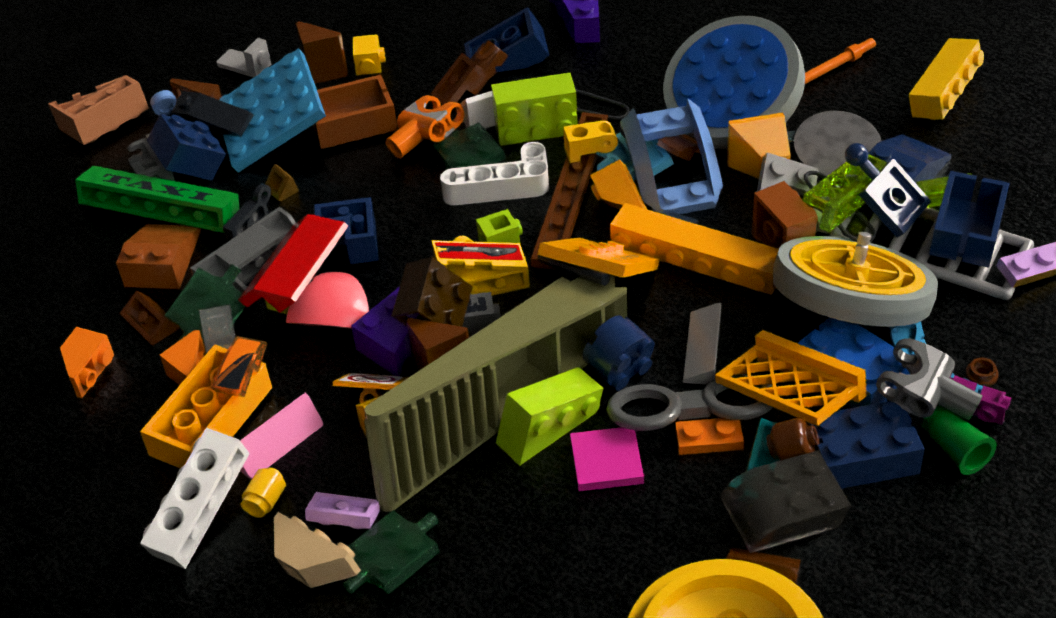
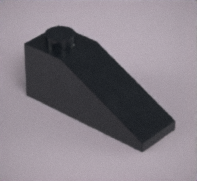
M183 91L177 98L176 105L171 111L173 115L180 116L186 121L205 123L211 133L242 137L254 116L249 111L202 93Z

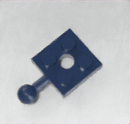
M853 143L847 147L845 151L846 161L852 166H860L871 179L858 195L898 238L909 229L932 201L894 158L887 162L879 171L868 160V150L863 144ZM892 193L897 196L898 202L893 199Z

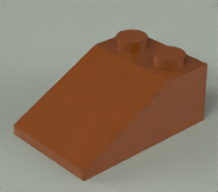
M145 225L124 242L116 264L124 287L180 289L201 233V228L187 225Z

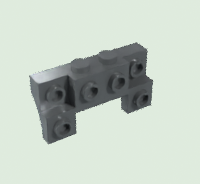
M278 207L190 267L193 279L212 293L214 302L231 315L235 314L245 307L238 299L246 290V284L254 279L285 235L296 223L291 214Z

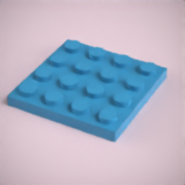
M299 48L285 55L280 61L271 67L265 68L260 74L242 83L239 88L219 99L249 111L254 115L242 137L223 135L231 165L237 172L242 171L326 116L305 55Z

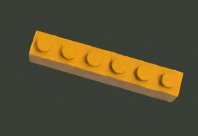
M624 203L610 224L611 241L624 244V249L660 258V261L770 295L776 289L773 283V267L778 248Z

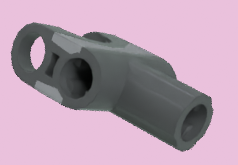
M910 338L899 340L893 349V355L910 374L893 371L881 373L876 383L880 394L918 417H930L938 404L969 421L978 407L982 395L950 379L955 368L954 360L946 353L920 341ZM902 348L913 351L915 355L906 354L902 351ZM885 381L893 383L897 388H890L886 385Z

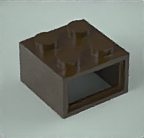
M433 257L406 263L391 316L406 327L409 318L406 315L414 313L420 314L428 321L462 327L473 286Z

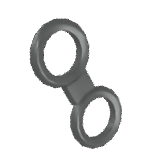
M737 374L731 377H747V374ZM715 379L709 382L702 390L674 392L666 387L654 384H639L626 387L616 392L609 399L606 412L611 421L622 428L634 431H651L664 428L673 423L677 418L679 420L711 417V413L717 417L729 420H749L761 417L770 412L773 407L760 401L746 406L724 404L718 401L716 396L718 393L730 388L716 383ZM772 384L756 385L754 387L759 389L772 387ZM639 398H653L661 400L668 405L665 411L648 417L628 415L620 409L625 403Z

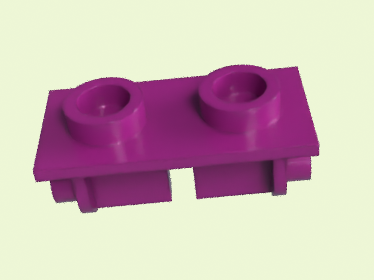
M956 375L953 378L950 377V379L974 391L976 390L977 383ZM983 386L980 393L982 399L973 415L982 421L995 422L1002 425L1005 411L1011 402V397L1006 396V392Z

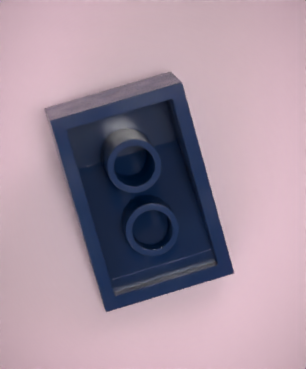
M528 7L464 44L466 56L470 59L487 40L509 55L502 66L495 67L497 72L529 68L534 64L542 62L549 56L543 28Z
M901 134L878 142L868 152V160L880 171L887 162L894 158L923 191L951 159V154ZM862 170L860 183L866 186L871 179Z

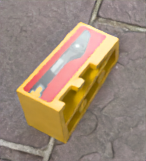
M431 240L434 258L473 286L471 294L491 292L493 296L530 287L528 265L520 243Z

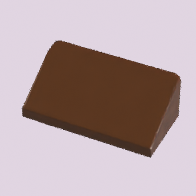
M139 291L134 293L119 313L152 345L176 332L181 327L153 299Z

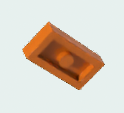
M716 418L675 422L679 455L744 450V438L740 420Z

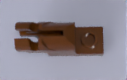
M487 40L478 48L471 59L461 53L431 94L438 98L442 104L448 102L457 103L466 90L477 96L488 80L497 73L495 67L502 66L509 55Z

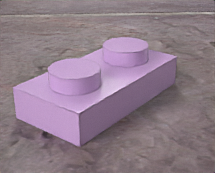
M316 492L305 509L306 521L318 522L322 525L336 524L350 526L354 529H370L380 512L379 501L376 499Z

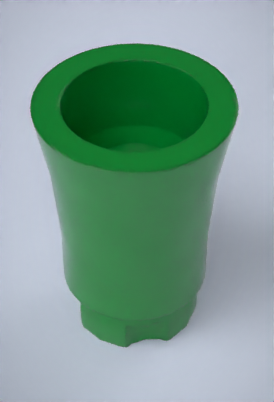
M939 405L930 417H923L922 428L951 458L962 474L971 475L976 473L993 457L997 446L995 439L979 431L961 416Z

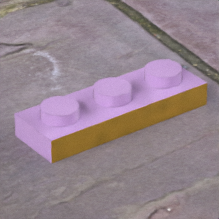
M1056 242L1002 257L996 266L1012 288L1056 275Z

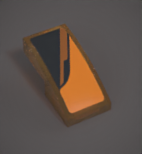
M237 336L223 357L211 388L218 393L245 398L252 373L259 371L267 346L266 341Z

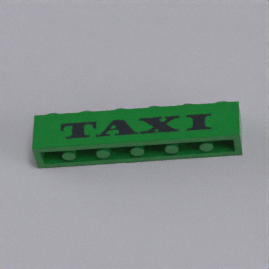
M92 166L75 179L79 204L224 233L223 227L226 222L240 210L238 193L109 168Z

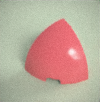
M322 273L313 277V281L305 287L296 302L289 306L286 323L304 326H331L352 330L351 325L369 312L366 294L359 281L348 273Z

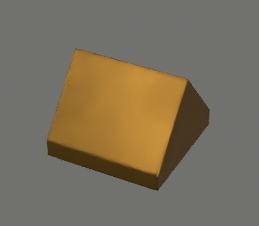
M274 164L265 184L270 186L271 195L278 201H283L299 190L293 178L277 164Z

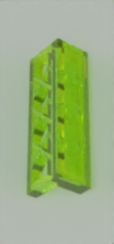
M868 154V160L879 171L887 163ZM846 161L804 194L803 202L823 210L819 228L830 233L865 204L858 194L871 179L860 166H852ZM846 174H856L858 177L846 176ZM832 185H843L844 188H833ZM820 197H829L830 200L827 201V200L822 199V198H820Z

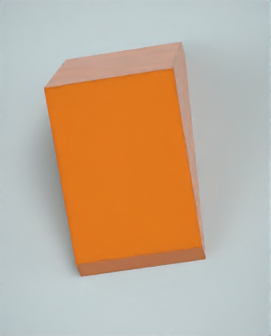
M200 330L192 331L160 354L166 375L178 385L184 381L205 356L206 349Z

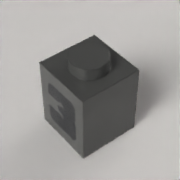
M491 292L470 295L462 326L468 328L469 338L501 317L499 303L493 304Z

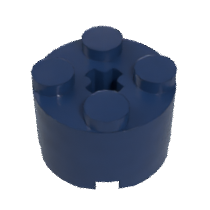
M618 315L604 322L594 332L597 336L594 343L591 345L587 342L583 350L584 362L615 390L620 391L628 384L632 376L637 373L643 375L650 369L653 363L650 357L655 343L629 318L625 316L624 319L621 315Z

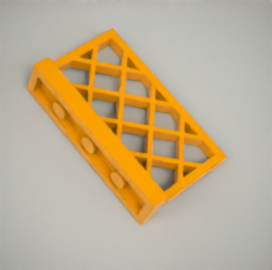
M764 330L755 335V346L715 374L716 383L797 418H803L805 421L819 426L848 401L853 400L859 403L867 397L866 373L864 369ZM757 358V363H750ZM774 370H780L784 373L774 374ZM770 372V374L751 376V373ZM746 373H747V377H739V378H733V377H731V376H733V375L746 374ZM804 380V381H807V382H809V383L799 384V381ZM795 382V385L776 387V383ZM772 384V387L759 389L754 387L756 385ZM825 391H831L836 394L826 395ZM815 392L821 393V396L802 398V394ZM797 395L798 398L783 399L778 396ZM823 405L817 412L804 408Z

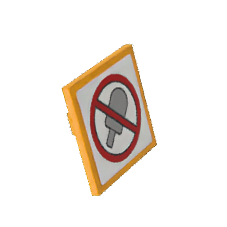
M348 373L334 380L333 386L364 388L359 398L361 404L367 401L366 397L368 394H372L375 398L381 396L382 393L379 389L391 390L409 377Z

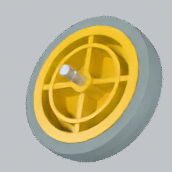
M859 232L857 242L849 238L810 236L790 240L780 246L773 267V283L789 300L818 314L862 325L894 327L923 321L931 313L938 288L936 276L925 265L903 253L870 243L871 234L867 232Z

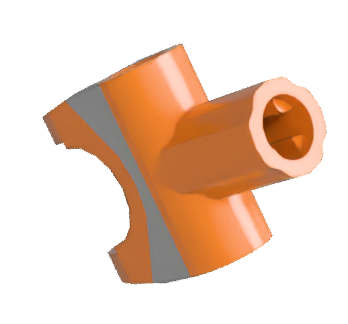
M425 95L399 114L397 119L399 129L388 137L385 142L388 150L395 157L402 158L424 139L433 142L444 140L463 122L464 108L456 102H448L441 106L438 98ZM429 101L433 102V109H426ZM455 107L457 115L454 120H451L450 113Z

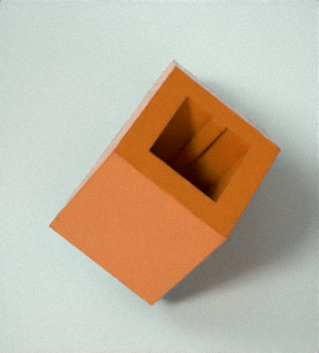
M79 327L72 331L60 347L68 376L77 397L83 398L89 388L95 384L96 379L104 368L110 364L114 356L107 335Z

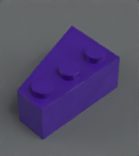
M550 0L551 4L555 5L558 16L564 20L565 27L575 43L600 42L598 0Z
M399 288L351 325L356 350L394 376H400L403 372L402 367L408 357L412 358L408 328L391 316ZM418 313L406 315L409 318L428 321Z

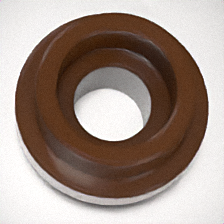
M981 357L974 359L967 366L965 375L972 382L990 387L997 382L999 372L992 360Z

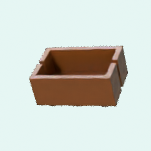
M381 75L317 90L326 115L313 124L321 149L398 130L394 104Z

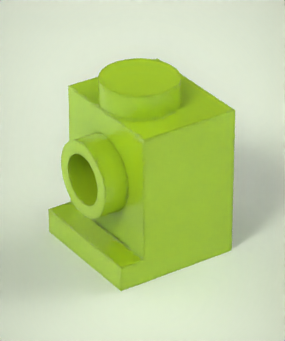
M508 209L476 219L479 242L520 243L519 235L523 234L520 221L517 218L514 219Z

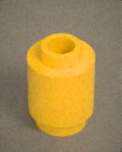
M270 467L258 469L242 494L241 507L243 510L258 518L263 517L265 513H269L286 487L283 475L278 470Z

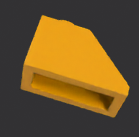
M620 159L590 175L594 182L591 185V189L598 201L602 199L608 206L621 209L624 203L647 209L628 167Z

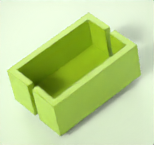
M571 73L491 84L495 127L500 146L564 136V126L578 124L576 90Z

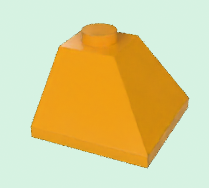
M783 112L728 122V167L759 179L762 159L767 152L790 159V148Z

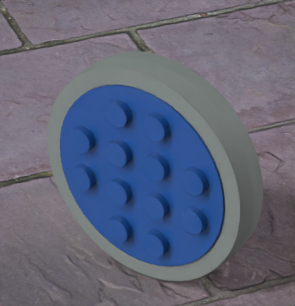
M755 16L724 18L710 23L692 34L675 52L665 73L663 84L664 100L667 109L687 106V98L699 106L709 130L714 149H727L728 122L731 120L783 112L786 123L797 108L804 91V64L795 42L776 23ZM688 133V134H686V135H689V136L695 138L694 133Z

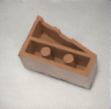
M125 75L95 86L97 91L81 96L79 92L72 95L73 100L59 105L54 101L48 103L59 130L83 145L95 142L101 135L118 129L124 122L139 117L142 112L149 109L138 81Z

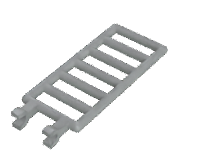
M825 181L822 185L824 193L821 197L828 205L837 203L845 206L838 220L846 230L855 213ZM832 181L848 200L858 208L862 201L858 194L864 187H857L853 192L840 188L836 182ZM892 196L893 199H894L896 202H898V198ZM926 207L919 217L932 220L934 223L916 258L913 259L925 265L938 279L1002 300H1009L1016 287L1012 288L1007 280H1005L1003 287L986 282L987 275L1002 243L1020 248L1019 253L1033 249L1034 242L1031 239L999 229L989 268L978 266L973 277L958 273L956 270L962 257H957L956 260L948 259L944 268L927 263L930 257L929 251L939 210ZM813 208L818 216L816 232L829 234V237L847 238L832 218L824 216L819 210ZM874 213L869 223L873 226L876 233L882 221ZM913 224L898 238L894 235L888 248L899 252ZM866 227L864 232L871 234L870 229Z

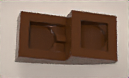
M686 134L664 137L657 143L661 148L689 162L695 152L700 154L696 139Z

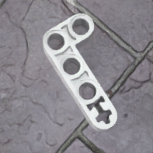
M538 142L524 144L521 147V161L445 170L440 177L444 202L449 205H464L543 196L549 191L548 164L544 145Z

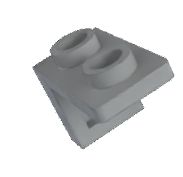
M257 38L244 52L229 49L217 60L218 67L253 78L271 65L266 40Z

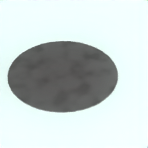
M825 111L807 118L798 127L794 137V147L799 159L804 164L818 168V172L832 178H850L861 175L862 169L860 166H852L845 159V151L849 145L853 143L863 144L869 152L878 142H881L878 131L870 122L856 114L845 111Z

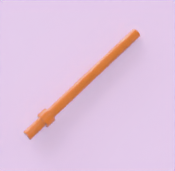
M869 38L860 44H853L845 48L843 53L805 72V84L848 61L853 62L861 58L863 53L876 46L875 40Z

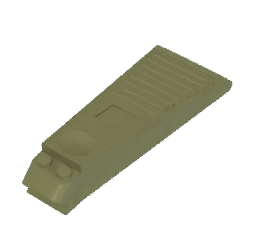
M609 274L610 281L606 286L581 277L570 282L562 276L368 404L364 408L366 417L364 424L376 500L379 501L380 509L384 512H391L397 509L498 433L507 393L577 367L583 369L587 366L583 360V350L587 342L592 345L596 340L597 336L594 332L604 322L614 316L621 315L624 319L625 316L627 317V287H615V276Z

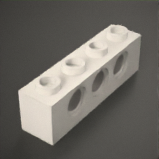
M206 427L202 436L195 441L193 451L186 464L179 469L176 481L169 493L163 497L155 518L144 530L140 544L152 556L186 569L250 454L239 439ZM214 464L212 468L206 471L210 465ZM197 493L193 499L189 500L193 494ZM181 521L180 525L177 528L173 529L175 524Z

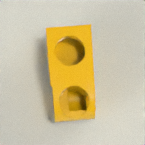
M607 121L563 127L564 149L570 163L581 161L580 155L611 152L618 145L615 131L611 123Z

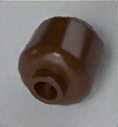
M793 418L776 423L772 426L770 434L766 436L770 455L774 460L778 459L784 465L811 459L814 456L815 445H819V436L815 426H808L803 418Z

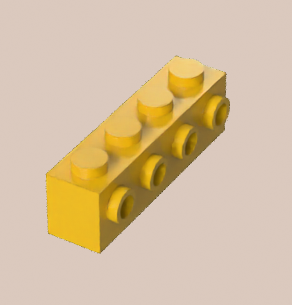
M954 38L947 40L909 93L912 117L928 118L930 120L944 119L948 111L953 108L959 95L963 93L965 86L973 79L978 67L983 64L984 53L980 50L979 40Z

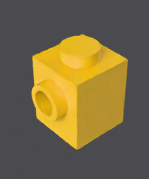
M378 34L353 37V59L356 75L381 73V63L386 62L384 47L379 45Z

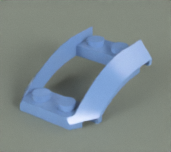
M687 98V106L637 115L633 108L620 121V127L623 129L626 137L625 141L633 163L639 192L644 203L652 207V211L664 215L672 212L685 214L715 208L723 184L713 142L700 107ZM694 133L707 180L656 189L645 141Z

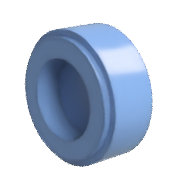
M163 90L152 96L150 104L155 114L169 115L176 105L177 99L171 91Z

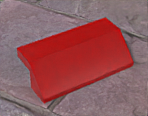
M307 214L291 227L238 300L246 307H249L263 297L279 313L296 302L348 225L343 221Z

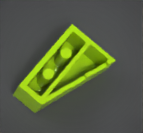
M577 367L507 393L496 444L517 464L522 465L597 413L600 407L603 387L581 368Z

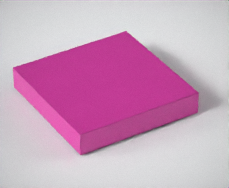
M620 427L570 433L579 491L644 484L643 469L634 430Z

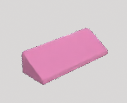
M302 394L240 440L250 453L240 471L249 479L253 478L258 469L268 468L324 425L308 394Z

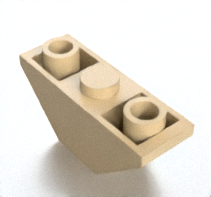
M279 512L274 516V555L288 575L308 587L314 588L357 576L361 571L353 559L355 553L345 544L339 542L338 545H335L325 533L319 529H315L314 532L309 530L307 525L296 516H292L290 519Z

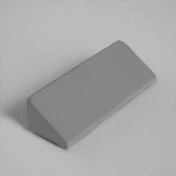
M721 303L692 311L690 314L683 383L707 385L715 380Z

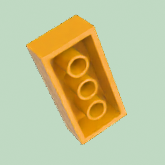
M214 344L140 431L149 456L181 468L186 464L193 451L195 441L202 436L206 427L233 437L272 389L266 363L251 358L239 389L217 386L218 375L230 350Z

